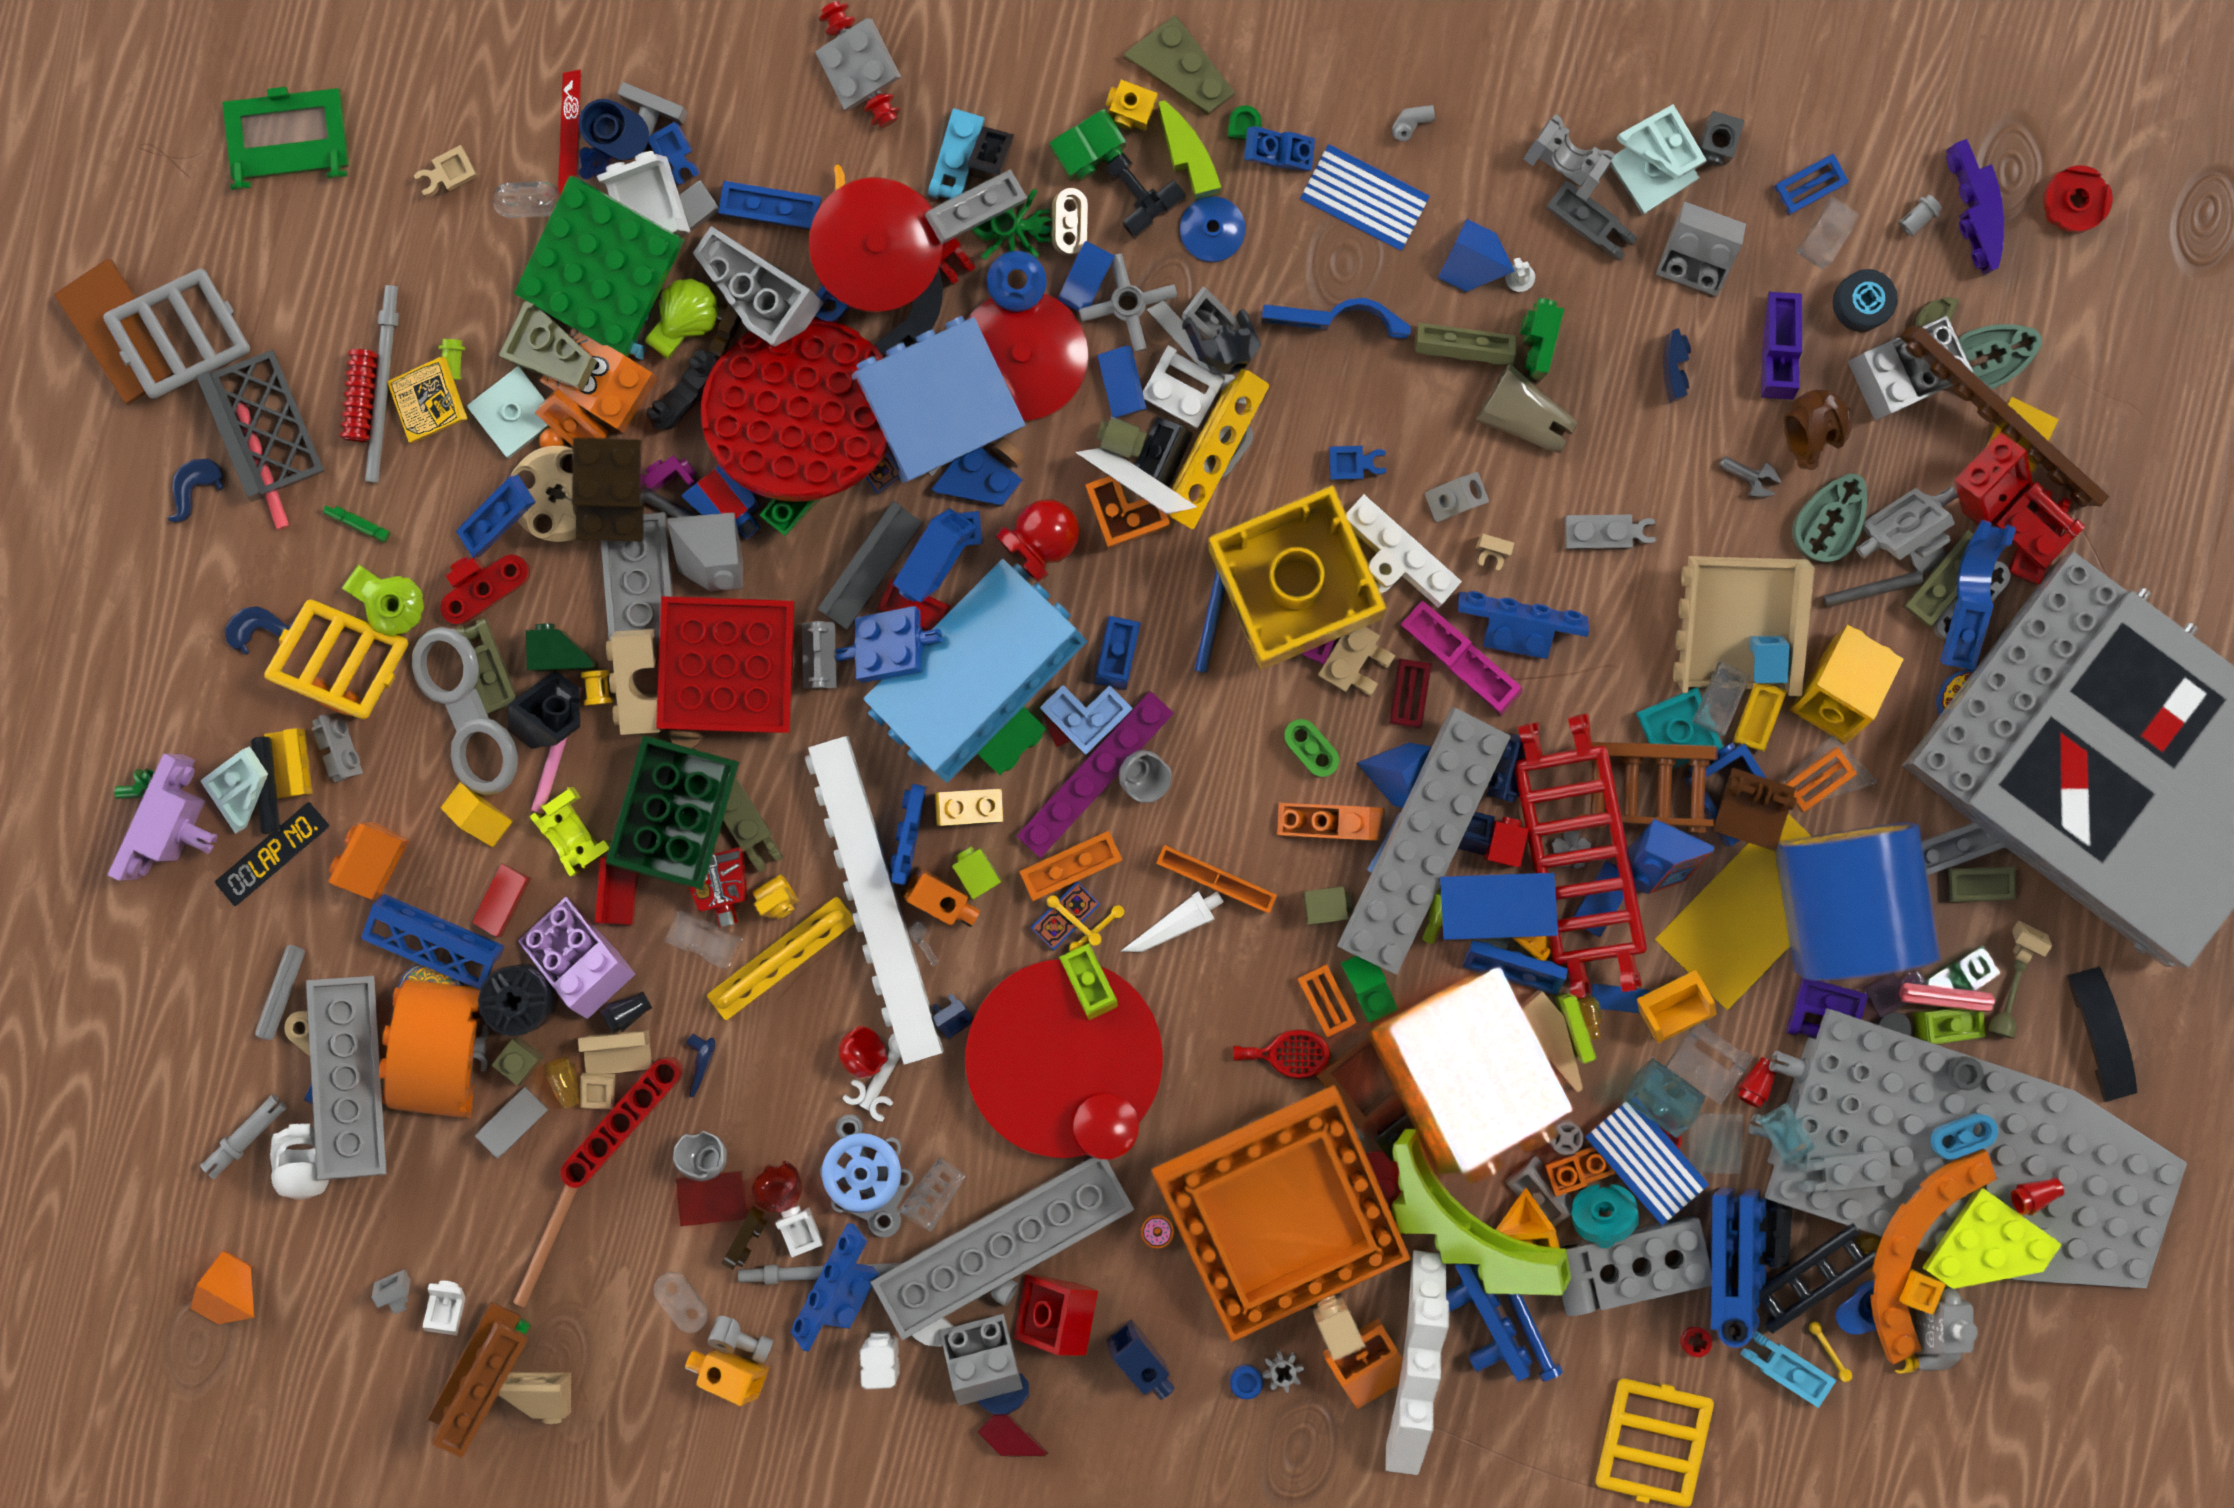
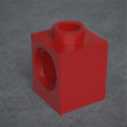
M1503 816L1501 822L1494 821L1491 842L1484 860L1520 868L1529 829L1521 827V820Z

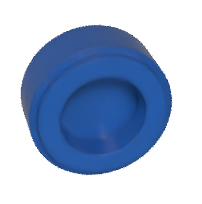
M1244 1364L1235 1368L1231 1373L1230 1386L1237 1397L1252 1399L1261 1392L1263 1378L1256 1367Z

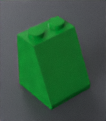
M1023 706L977 754L993 770L1001 775L1004 771L1011 770L1018 763L1019 756L1027 748H1032L1041 740L1042 733L1046 728Z

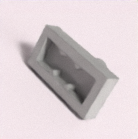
M622 82L618 91V95L623 100L641 107L638 115L646 122L649 136L653 132L659 115L684 125L688 112L683 106L625 82Z

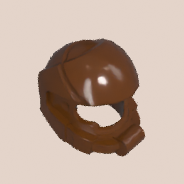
M1812 390L1804 393L1795 399L1789 412L1784 415V433L1789 451L1793 452L1799 468L1816 469L1820 452L1823 451L1826 442L1839 449L1843 447L1850 436L1853 428V412L1840 397L1830 391Z

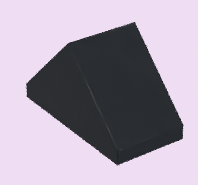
M982 126L968 162L969 175L988 181L1004 173L1014 134Z

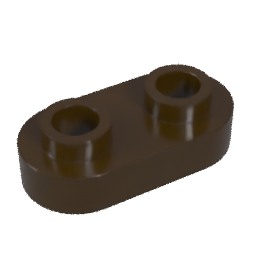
M755 1206L751 1208L731 1244L722 1265L731 1270H734L736 1265L744 1266L752 1251L747 1248L752 1236L759 1238L767 1223V1220L762 1218L765 1213L764 1211Z

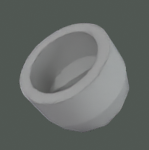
M1010 1279L990 1291L992 1298L1006 1307L1012 1300L1018 1283Z

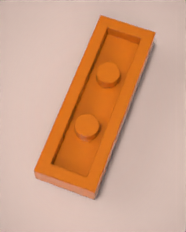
M1108 830L1019 872L1032 901H1035L1123 859Z

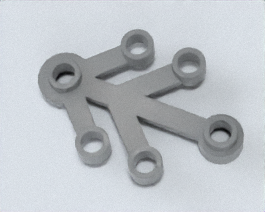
M855 1114L842 1116L836 1125V1132L841 1139L851 1135L846 1134L843 1130V1125L847 1122L854 1124L855 1132L853 1134L863 1132V1122ZM889 1137L884 1140L887 1143L892 1141L897 1144L898 1150L895 1153L898 1156L902 1150L900 1140L895 1137ZM863 1146L860 1156L868 1157ZM822 1166L820 1167V1176H821V1178H822ZM878 1166L877 1180L884 1181L888 1168L887 1166ZM857 1168L860 1176L856 1175L858 1179H865L867 1171L864 1168ZM901 1168V1173L904 1172L909 1175V1182L907 1184L900 1183L893 1198L877 1210L865 1213L852 1212L837 1206L833 1200H831V1205L837 1212L847 1211L867 1220L870 1230L875 1235L890 1237L898 1231L901 1225V1216L897 1208L906 1188L913 1182V1173L907 1168ZM845 1177L838 1180V1182L851 1187ZM872 1186L865 1190H859L867 1194L868 1198L875 1196ZM882 1215L888 1216L890 1218V1225L887 1227L881 1226L878 1223V1218Z

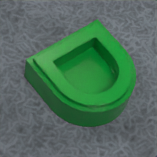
M1242 105L1234 109L1229 118L1227 139L1246 140L1248 127H1261L1262 119L1260 113L1249 105Z

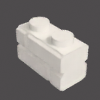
M889 1331L871 1332L870 1337L865 1340L860 1350L861 1367H863L861 1370V1384L865 1389L892 1388L896 1384L900 1373L899 1358L897 1357L899 1354L898 1338L890 1336Z

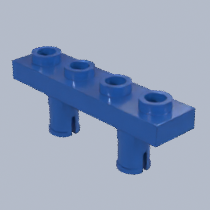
M1454 1264L1462 1278V1284L1446 1291L1448 1313L1469 1302L1475 1303L1494 1337V1342L1468 1355L1475 1371L1479 1372L1503 1360L1508 1363L1517 1382L1529 1377V1365L1532 1364V1359L1525 1346L1519 1347L1513 1336L1517 1333L1508 1316L1502 1317L1498 1309L1501 1303L1497 1294L1485 1293L1484 1282L1479 1279L1478 1275L1479 1264Z

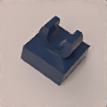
M953 994L947 995L951 1005L942 1010L937 1003L933 1005L936 1015L932 1016V1018L948 1039L971 1025L974 1019L970 1010L960 999L957 1000Z

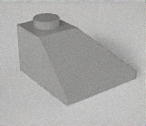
M734 513L668 518V526L679 573L709 591L743 588L744 561Z

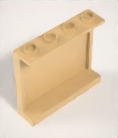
M1688 556V566H1683L1681 574L1682 586H1686L1685 599L1681 598L1679 601V618H1683L1682 631L1678 630L1676 634V649L1680 650V660L1674 663L1673 668L1674 682H1678L1683 693H1688V687L1711 688L1712 681L1720 684V677L1716 680L1719 669L1725 670L1729 680L1727 679L1728 684L1724 680V685L1722 682L1718 688L1752 689L1755 681L1753 680L1754 655L1749 649L1750 636H1784L1789 643L1788 683L1766 684L1787 690L1788 696H1802L1814 579V567L1809 560ZM1731 673V674L1735 675V677L1737 676V677L1741 678V679H1742V681H1741L1742 683H1739V682H1738V679H1737V681L1733 680V679H1732V676H1730V675H1728V674Z

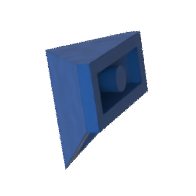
M1467 219L1437 278L1467 293V291L1513 273L1515 270L1497 233Z
M1408 742L1359 761L1357 765L1393 806L1403 808L1432 747Z

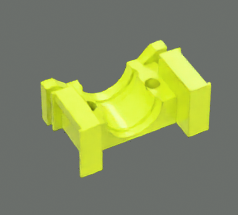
M568 787V790L546 805H541L546 812L545 816L542 817L540 813H534L530 816L542 834L555 847L570 877L580 873L576 866L581 864L583 869L589 868L588 864L606 853L611 845L610 840H603L597 844L571 806L572 803L581 798L574 787ZM558 815L562 816L561 822L557 821ZM580 846L584 849L582 854L578 852Z

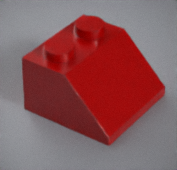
M1025 1274L1013 1339L1056 1355L1086 1356L1098 1290L1075 1282Z

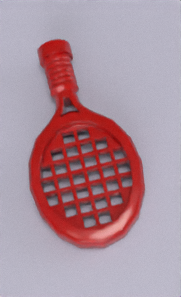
M1301 1029L1286 1031L1278 1035L1265 1048L1233 1046V1061L1264 1059L1277 1072L1286 1077L1296 1079L1310 1078L1318 1074L1328 1065L1331 1055L1328 1044L1321 1036L1312 1031ZM1297 1035H1302V1040H1297ZM1290 1036H1295V1040H1290ZM1290 1042H1295V1046H1290ZM1297 1042H1302V1047H1297ZM1304 1042H1308V1047H1303ZM1310 1042H1315V1047H1310ZM1277 1048H1282V1053H1277ZM1284 1048H1288V1053H1284ZM1290 1048H1295V1053H1290ZM1297 1048H1302L1301 1053H1297ZM1303 1048H1308V1053H1303ZM1310 1049H1315V1053H1310ZM1268 1052V1056L1262 1055V1053ZM1277 1055H1282V1060L1277 1059ZM1284 1055H1288V1060H1284ZM1290 1055H1295V1060H1290ZM1297 1055H1301V1060H1297ZM1303 1055H1308V1060H1303ZM1310 1055H1315V1059L1310 1060ZM1316 1055H1321V1060H1316ZM1284 1061H1288V1066H1284ZM1290 1061L1295 1062V1066H1290ZM1303 1062H1308V1066H1303ZM1290 1068H1295V1073L1290 1072ZM1297 1068H1301V1073H1297ZM1303 1068H1308V1072H1303Z

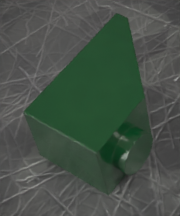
M535 624V630H526L527 670L598 669V662L565 631L555 629V624Z

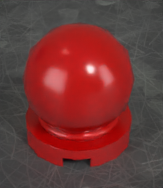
M1044 499L1024 507L1016 519L1015 530L1012 529L1010 531L1003 526L995 537L1010 554L1015 550L1026 561L1021 565L1022 568L1038 583L1049 575L1044 569L1046 564L1059 563L1070 556L1078 543L1080 527L1071 508L1057 500Z

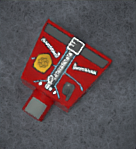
M742 847L713 854L703 890L689 887L699 912L714 909L719 927L738 923L734 903L748 900L745 852H743Z

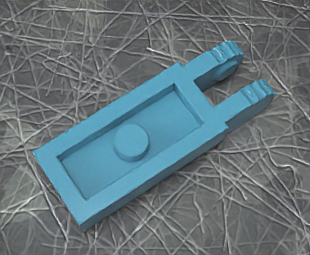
M1756 1331L1752 1336L1754 1341L1772 1350L1767 1360L1764 1361L1758 1357V1354L1746 1348H1743L1740 1354L1759 1366L1763 1373L1819 1408L1836 1382V1379L1779 1342L1776 1344Z

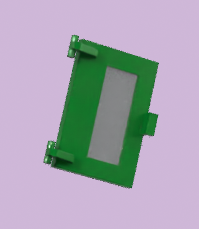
M287 87L267 89L266 97L222 102L231 179L235 180V183L230 184L231 190L252 188L251 182H245L244 179L331 169V172L326 173L327 179L348 176L347 170L340 169L341 167H349L341 90L339 88L290 94Z

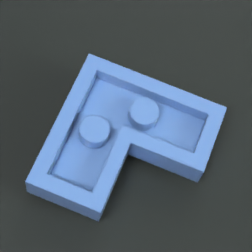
M1064 685L1040 707L1085 755L1133 709L1110 685L1087 708Z

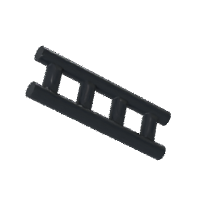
M1854 1223L1765 1282V1285H1762L1761 1290H1759V1302H1762L1773 1317L1765 1323L1772 1334L1873 1267L1876 1250H1872L1866 1255L1854 1241V1238L1861 1234L1860 1229ZM1843 1247L1854 1263L1840 1273H1837L1826 1257ZM1816 1265L1827 1281L1813 1291H1810L1799 1276ZM1786 1284H1789L1800 1300L1783 1310L1772 1294Z

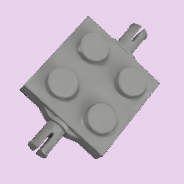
M1949 486L1938 495L1931 496L1914 488L1864 521L1862 526L1865 533L1871 538L1856 547L1858 554L1865 559L1880 548L1887 550L1900 560L1913 553L1917 548L1934 537L1939 536L1943 531L1955 524L1952 515L1943 507L1958 498L1956 490Z

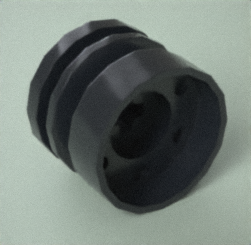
M526 963L504 967L489 975L481 986L478 997L479 1011L485 1023L497 1033L508 1036L524 1035L547 1024L555 1013L558 1002L556 990L539 968ZM513 995H520L522 1002H519L517 1006L509 1004V999Z

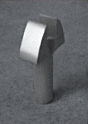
M1724 456L1719 463L1721 469L1749 483L1751 488L1747 495L1749 497L1765 498L1775 495L1774 492L1764 489L1758 479L1767 478L1777 485L1781 483L1776 471L1768 463H1764L1762 468L1756 471L1727 456Z

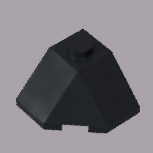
M555 670L508 704V731L531 749L559 744L580 728L579 687Z

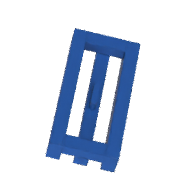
M1833 153L1776 184L1774 189L1776 193L1780 194L1782 204L1786 205L1788 215H1791L1849 183V180ZM1829 164L1831 165L1832 170L1790 193L1787 192L1786 187ZM1837 176V182L1796 204L1793 203V198Z

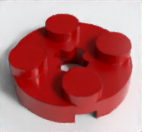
M2071 166L2057 173L2047 184L2044 191L2043 205L2047 221L2052 225H2056L2059 229L2070 233H2082L2098 226L2108 216L2112 207L2113 194L2110 185H2106L2104 179L2100 177L2102 175L2100 172L2089 166ZM2076 191H2079L2080 197L2086 200L2085 204H2080L2079 207H2075L2073 202L2070 201V196H2073Z

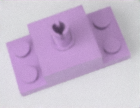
M163 754L108 872V876L119 881L141 879L142 876L149 872L153 859L156 861L178 860L185 844L195 847L206 854L212 851L214 845L209 843H216L217 835L194 826L205 800L182 790L183 786H187L193 778L195 769L192 766L195 759L184 754Z

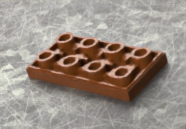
M107 258L54 293V295L125 404L130 405L145 395L146 392L131 366H125L119 355L121 349L104 322L103 316L106 312L137 297L113 260ZM136 313L121 320L123 328L155 383L174 375L140 315Z

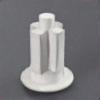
M1516 258L1513 265L1515 272L1506 275V283L1510 289L1523 292L1533 286L1535 273L1529 266L1528 261L1523 263L1521 258Z

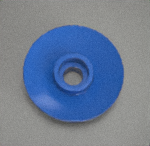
M1216 196L1204 197L1192 203L1184 212L1180 223V236L1185 248L1194 257L1206 262H1219L1234 255L1242 245L1245 236V222L1240 210L1229 200ZM1212 221L1219 225V230L1214 233L1207 229V224Z

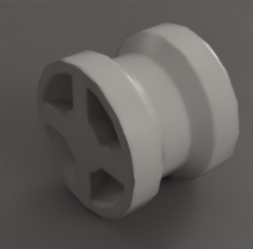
M1565 1119L1557 1120L1548 1128L1547 1141L1558 1153L1570 1155L1577 1152L1582 1146L1583 1133L1571 1121Z

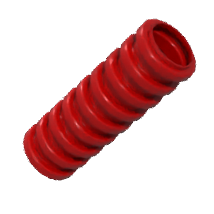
M351 349L347 353L350 356V360L346 363L350 368L345 374L349 378L344 384L348 388L343 394L347 399L342 405L346 409L341 415L345 419L340 425L344 429L343 432H340L339 437L347 441L366 442L370 440V436L367 435V431L371 430L368 420H372L369 410L373 409L370 400L374 399L371 390L375 389L372 380L376 379L373 370L377 369L374 359L378 358V354L365 349Z

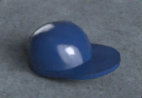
M609 99L592 101L581 111L578 120L579 130L584 140L593 148L618 160L634 159L636 155L643 153L649 142V129L646 122L637 113Z

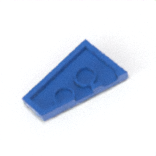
M912 784L911 790L905 789L902 809H907L904 822L899 821L895 841H899L897 854L892 855L889 873L892 874L891 882L907 884L909 882L927 786Z

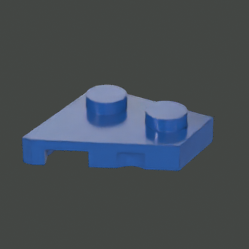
M979 448L955 459L932 490L937 494H946L1003 506L1023 479L983 448Z

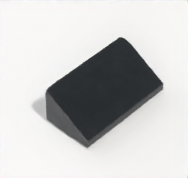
M1157 417L1135 466L1169 488L1193 433L1184 426Z

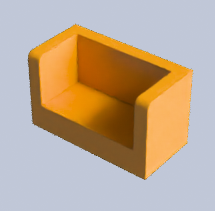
M1696 970L1637 998L1639 1012L1657 1044L1717 1015L1715 1001Z

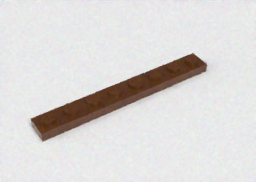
M1909 326L1899 336L1907 344L1905 348L1916 358H1923L1931 365L1929 370L1939 379L1949 381L1954 386L1953 392L1958 397L1967 402L1971 401L1978 408L1976 412L1980 417L1990 423L1994 422L2002 429L2000 432L2027 451L2028 460L2036 465L2041 464L2048 471L2047 476L2051 481L2059 486L2064 485L2071 491L2070 497L2072 500L2083 507H2102L2110 496L1922 326Z

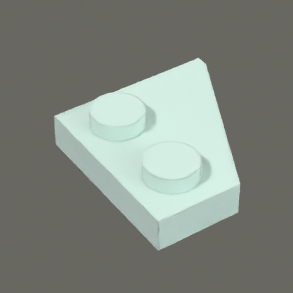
M1674 104L1617 136V140L1675 180L1707 161Z
M249 746L239 751L200 780L235 834L247 827L268 773Z

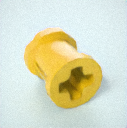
M610 670L581 672V678L585 679L587 698L584 700V705L613 703V697L609 696L607 678L610 675Z

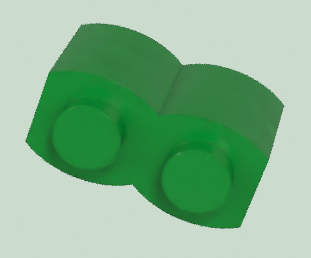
M1106 108L1093 114L1079 125L1067 130L1049 142L1052 153L1070 181L1076 178L1079 181L1087 179L1096 172L1095 166L1104 161L1110 164L1115 158L1123 154L1122 150L1126 148V140Z

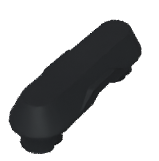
M704 350L696 351L694 353L695 357H691L689 360L690 367L682 375L678 385L673 390H670L662 400H656L652 403L653 406L651 408L648 407L647 417L654 428L658 430L674 428L701 397L711 369L718 360L715 354L711 352L706 353Z

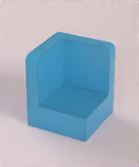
M1750 636L1749 649L1754 655L1753 680L1755 683H1788L1789 643L1784 636Z

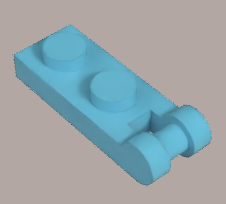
M952 109L927 197L934 199L942 197L951 200L964 193L969 176L968 162L984 125V117ZM945 176L956 179L953 187L943 184Z

